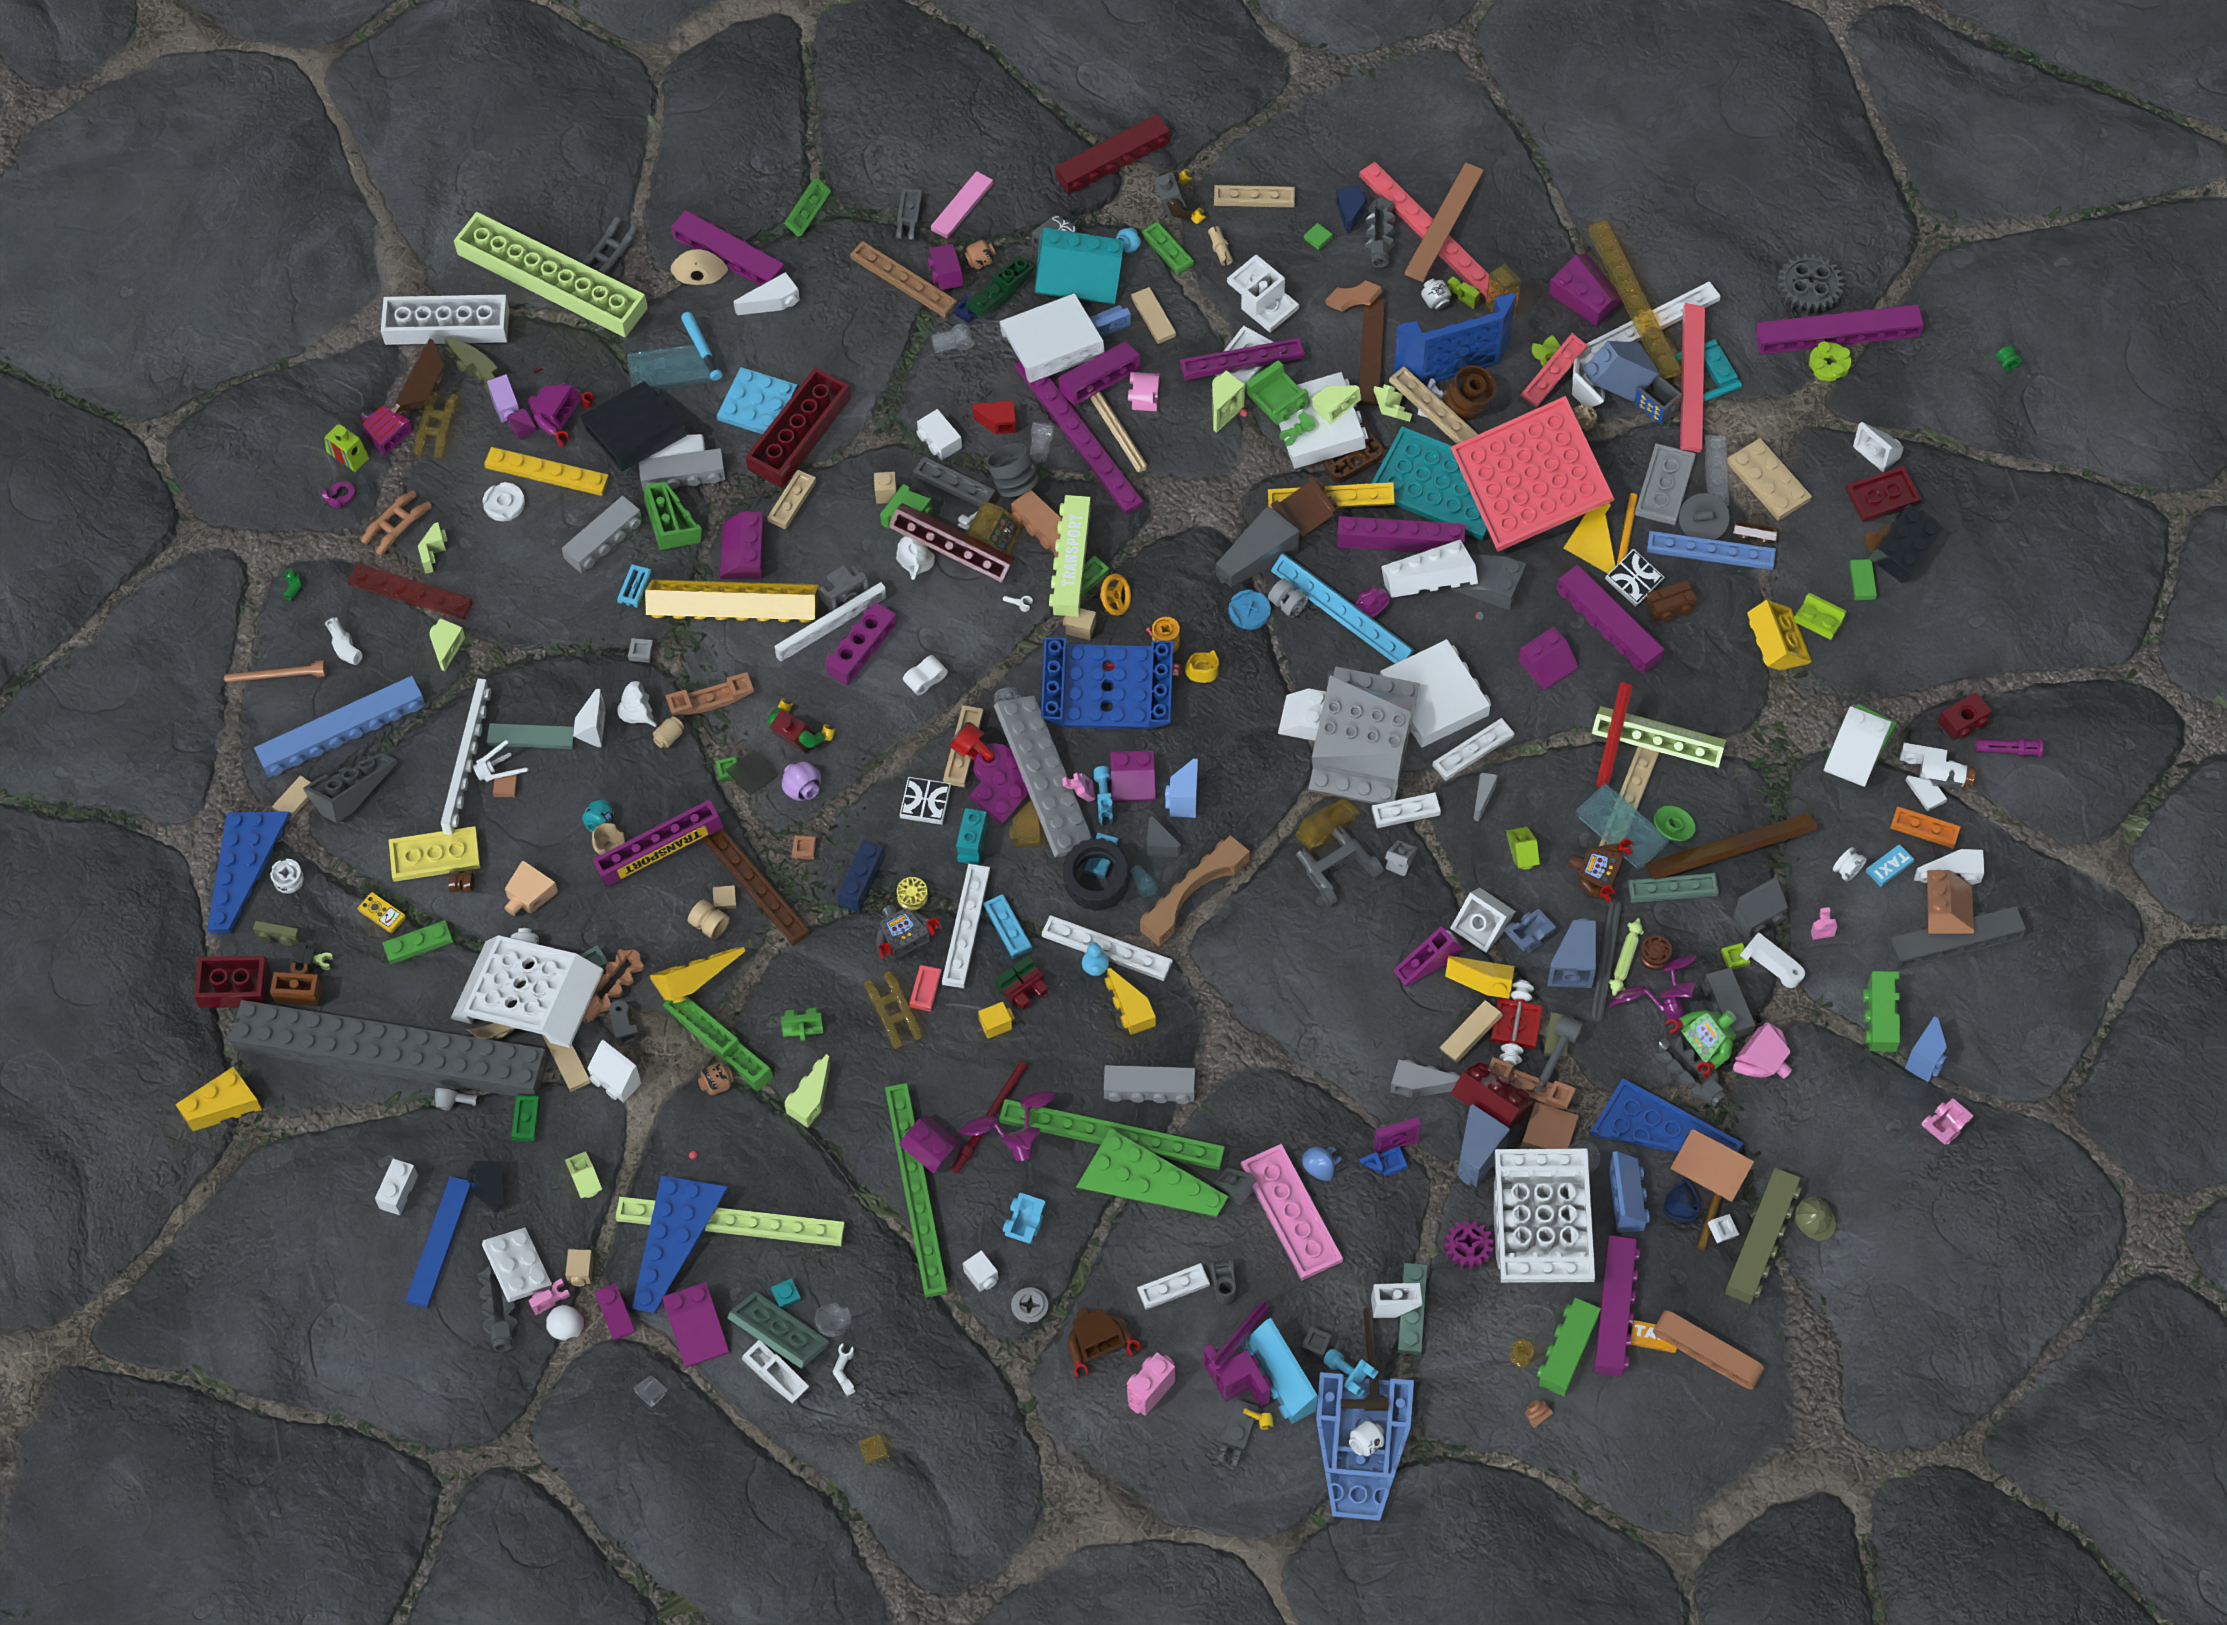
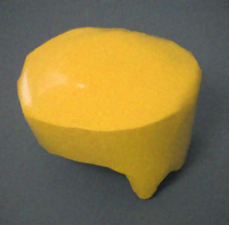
M1214 650L1210 653H1194L1188 659L1185 673L1190 680L1207 683L1214 681L1218 677L1219 658Z

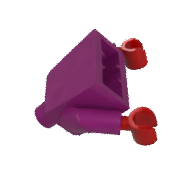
M561 383L555 386H544L538 396H531L529 398L528 405L534 413V419L540 428L550 436L554 435L557 444L564 447V442L560 438H566L569 441V436L565 431L559 432L557 429H562L580 400H582L583 407L590 408V401H594V396L591 392L581 393V390L567 383Z

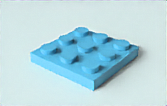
M740 367L717 414V420L763 434L798 390V386L788 381Z

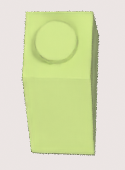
M1357 385L1327 386L1322 391L1317 392L1312 398L1313 409L1331 425L1361 400L1360 389Z
M439 619L437 624L433 625L430 630V638L441 670L446 671L465 640V634L462 627Z
M586 1151L565 1160L581 1198L593 1197L598 1191L602 1190Z

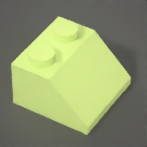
M1225 371L1221 376L1218 375L1212 382L1213 431L1216 433L1244 408L1245 384L1228 371Z

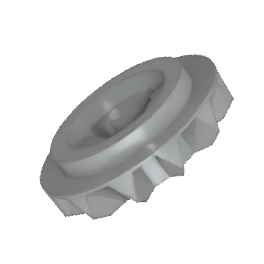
M1028 1287L1021 1289L1012 1299V1312L1019 1321H1024L1027 1324L1038 1322L1046 1315L1048 1309L1047 1297L1036 1288ZM1032 1298L1033 1305L1036 1308L1033 1307L1030 1313H1028L1027 1307L1024 1305H1028V1301Z

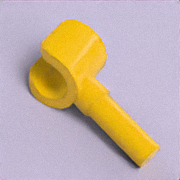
M1247 1408L1244 1409V1414L1259 1420L1260 1429L1267 1430L1268 1426H1274L1271 1413L1259 1414Z

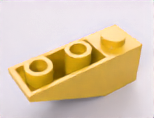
M1108 968L1105 983L1108 990H1112L1114 993V997H1112L1116 1009L1121 1010L1122 1016H1120L1124 1029L1128 1028L1132 1035L1155 1027L1156 1017L1148 998L1115 971Z

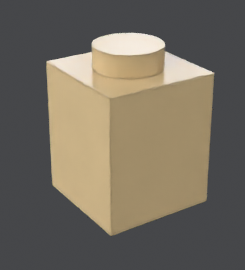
M895 472L874 473L876 504L889 503L897 493Z
M1080 608L1079 617L1064 616L1063 626H1066V635L1091 640L1096 625V612Z
M568 1249L565 1276L568 1283H571L573 1286L591 1284L594 1263L591 1250Z

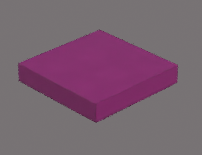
M1419 1118L1376 1129L1373 1145L1374 1151L1381 1154L1397 1146L1402 1148L1418 1143L1421 1127Z

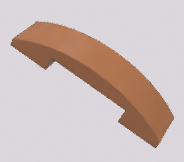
M746 672L728 677L726 683L691 693L682 690L665 695L672 715H691L711 711L734 703L753 693L754 689Z
M1494 1057L1489 1064L1492 1072L1509 1079L1510 1084L1517 1089L1521 1088L1528 1092L1529 1097L1534 1099L1533 1102L1567 1109L1576 1092V1088L1555 1081L1554 1084L1547 1082L1542 1087L1543 1092H1537L1535 1087H1538L1540 1083L1539 1078L1514 1069L1513 1064Z

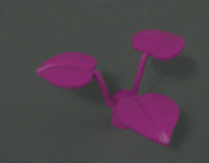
M1698 954L1678 957L1663 967L1664 971L1671 970L1673 988L1667 989L1660 994V998H1665L1663 999L1664 1004H1661L1644 985H1639L1618 993L1611 1000L1609 1008L1611 1009L1614 1004L1630 1001L1642 994H1647L1659 1007L1660 1011L1665 1010L1668 1020H1679L1680 1017L1686 1015L1679 997L1692 998L1696 982L1691 980L1677 984L1675 972L1678 968L1691 964L1696 960Z
M1042 1091L1025 1096L1020 1101V1105L1025 1107V1128L1005 1135L1000 1126L995 1123L997 1121L996 1117L982 1116L966 1123L960 1129L958 1135H980L991 1128H995L1002 1136L1003 1143L1012 1149L1015 1160H1026L1032 1156L1030 1148L1040 1134L1038 1127H1029V1111L1031 1108H1040L1048 1104L1058 1094L1057 1092Z

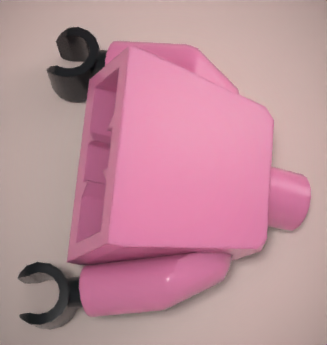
M1758 1015L1756 1016L1757 1023H1755L1754 1034L1735 1057L1737 1061L1733 1062L1732 1057L1725 1061L1730 1064H1721L1720 1068L1723 1072L1734 1070V1072L1758 1078H1766L1776 1072L1784 1079L1791 1073L1792 1068L1784 1062L1790 1054V1049L1787 1047L1783 1031L1768 1022L1764 1023V1017Z

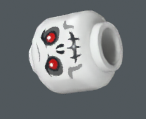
M1363 1422L1350 1433L1349 1444L1352 1450L1358 1455L1370 1456L1384 1445V1430L1377 1423Z

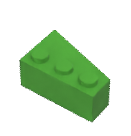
M660 482L645 485L644 502L659 549L664 550L701 543L702 528L693 521L689 511L683 508L680 500L668 484Z
M1872 971L1867 987L1862 991V1000L1866 1002L1867 1009H1864L1863 1018L1864 1023H1868V1030H1865V1043H1869V1051L1896 1052L1899 1046L1900 1014L1897 1012L1899 993H1896L1899 972Z

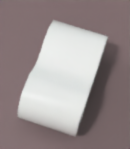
M930 655L918 666L907 671L903 681L919 696L925 693L932 685L943 680L948 670L934 655Z

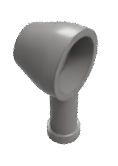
M436 1088V1108L450 1110L455 1102L476 1106L478 1095H468L449 1089Z

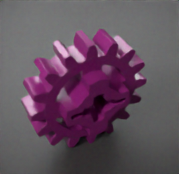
M1465 1220L1464 1225L1461 1226L1459 1222H1456V1229L1449 1228V1235H1445L1444 1241L1447 1243H1444L1443 1248L1444 1250H1449L1446 1253V1257H1453V1265L1459 1262L1461 1263L1460 1269L1468 1265L1469 1269L1472 1270L1474 1264L1480 1268L1482 1260L1484 1262L1489 1261L1488 1255L1493 1253V1248L1491 1247L1494 1244V1240L1489 1239L1491 1237L1490 1231L1484 1232V1224L1477 1227V1221L1474 1220L1473 1224L1470 1225L1468 1220ZM1463 1233L1460 1238H1456L1459 1234Z

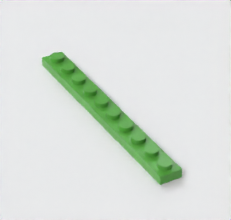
M907 1083L885 1087L925 1298L948 1294L924 1168L919 1161L899 1146L905 1134L915 1124Z
M1005 1099L999 1122L1025 1128V1107H1022L1020 1102ZM1044 1107L1031 1108L1029 1111V1127H1038L1040 1132L1101 1145L1109 1130L1112 1129L1161 1158L1220 1170L1225 1146Z

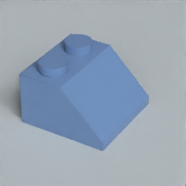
M1933 1017L1912 1049L1905 1066L1906 1070L1927 1082L1930 1081L1932 1076L1937 1077L1943 1068L1942 1065L1947 1058L1944 1055L1947 1046L1937 1017Z

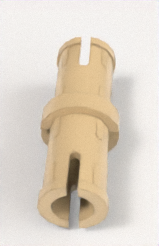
M1219 226L1215 227L1216 232L1214 227L1208 230V234L1213 242L1212 248L1214 252H1217L1220 264L1225 266L1224 261H1226L1227 265L1233 262V258L1228 250V242L1224 240Z

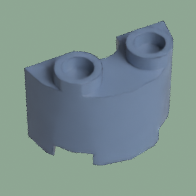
M1537 909L1533 913H1526L1521 918V923L1517 922L1515 924L1513 922L1509 924L1504 931L1523 952L1527 951L1530 953L1544 943L1542 939L1549 933L1552 934L1556 926Z

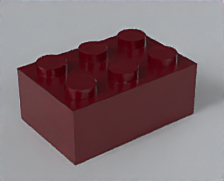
M265 956L198 957L194 998L199 1008H239L241 1000L266 1004L270 966Z
M1479 1062L1462 1072L1450 1093L1469 1107L1472 1104L1509 1129L1522 1122L1534 1099L1529 1097L1528 1092L1521 1088L1517 1089L1510 1084L1509 1079L1504 1076H1498L1492 1072L1491 1067Z

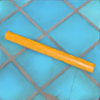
M1635 493L1629 495L1617 565L1628 553L1638 495Z

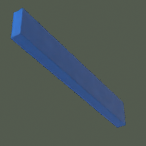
M449 1177L405 1300L407 1304L429 1309L471 1190V1183H468L467 1180Z

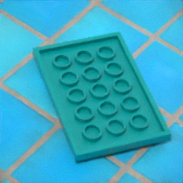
M1402 426L1371 484L1393 482L1395 506L1435 522L1465 524V534L1483 540L1488 530L1450 448L1452 446Z

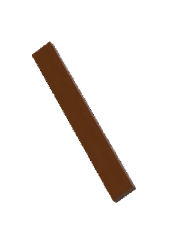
M1809 813L1646 862V869L1653 879L1656 880L1818 830L1817 823Z
M723 828L702 838L792 946L810 934L807 926Z

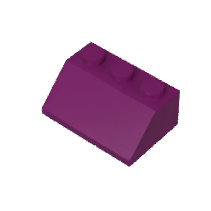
M741 512L723 523L720 579H762L765 534L763 512Z

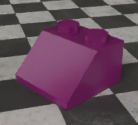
M1554 626L1520 648L1518 661L1544 691L1578 669L1568 642Z
M1154 751L1110 752L1112 803L1155 801Z
M925 1114L905 1134L899 1146L934 1174L961 1142Z

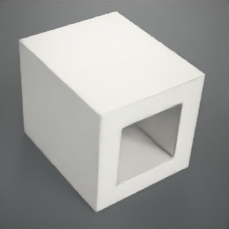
M982 1251L963 1263L964 1273L979 1292L984 1289L988 1290L997 1283L998 1271Z

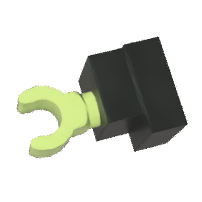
M298 942L293 963H296L297 970H302L304 963H307L310 972H313L315 964L321 966L324 970H330L329 964L323 962L326 959L333 960V956L331 953L316 955L315 950L309 949L307 943Z

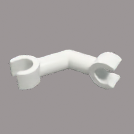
M842 1343L838 1349L839 1358L833 1369V1374L846 1396H849L855 1390L851 1381L844 1374L843 1369L847 1360L854 1356V1349L852 1347L849 1353L844 1354L842 1353L844 1350V1344Z

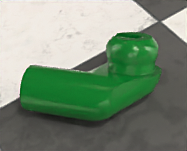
M293 569L287 570L284 575L289 587L283 593V596L289 601L295 597L302 587L300 575Z

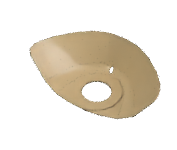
M702 249L686 251L671 265V272L675 278L682 283L690 285L714 283L720 280L728 271L727 265L720 258ZM693 271H700L704 277L701 280H694L691 277V273Z
M493 1023L466 1030L478 1038L496 1041L508 1036L516 1028Z

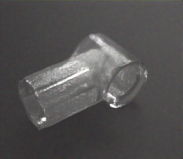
M959 323L953 326L952 330L931 335L933 348L936 353L954 348L967 350L974 345V340L967 323Z
M1032 422L1031 460L1037 463L1048 461L1049 446L1053 440L1054 423Z

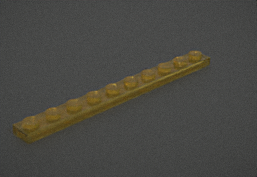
M1605 220L1588 225V232L1653 364L1660 373L1659 376L1666 379L1680 375L1681 368L1608 221Z

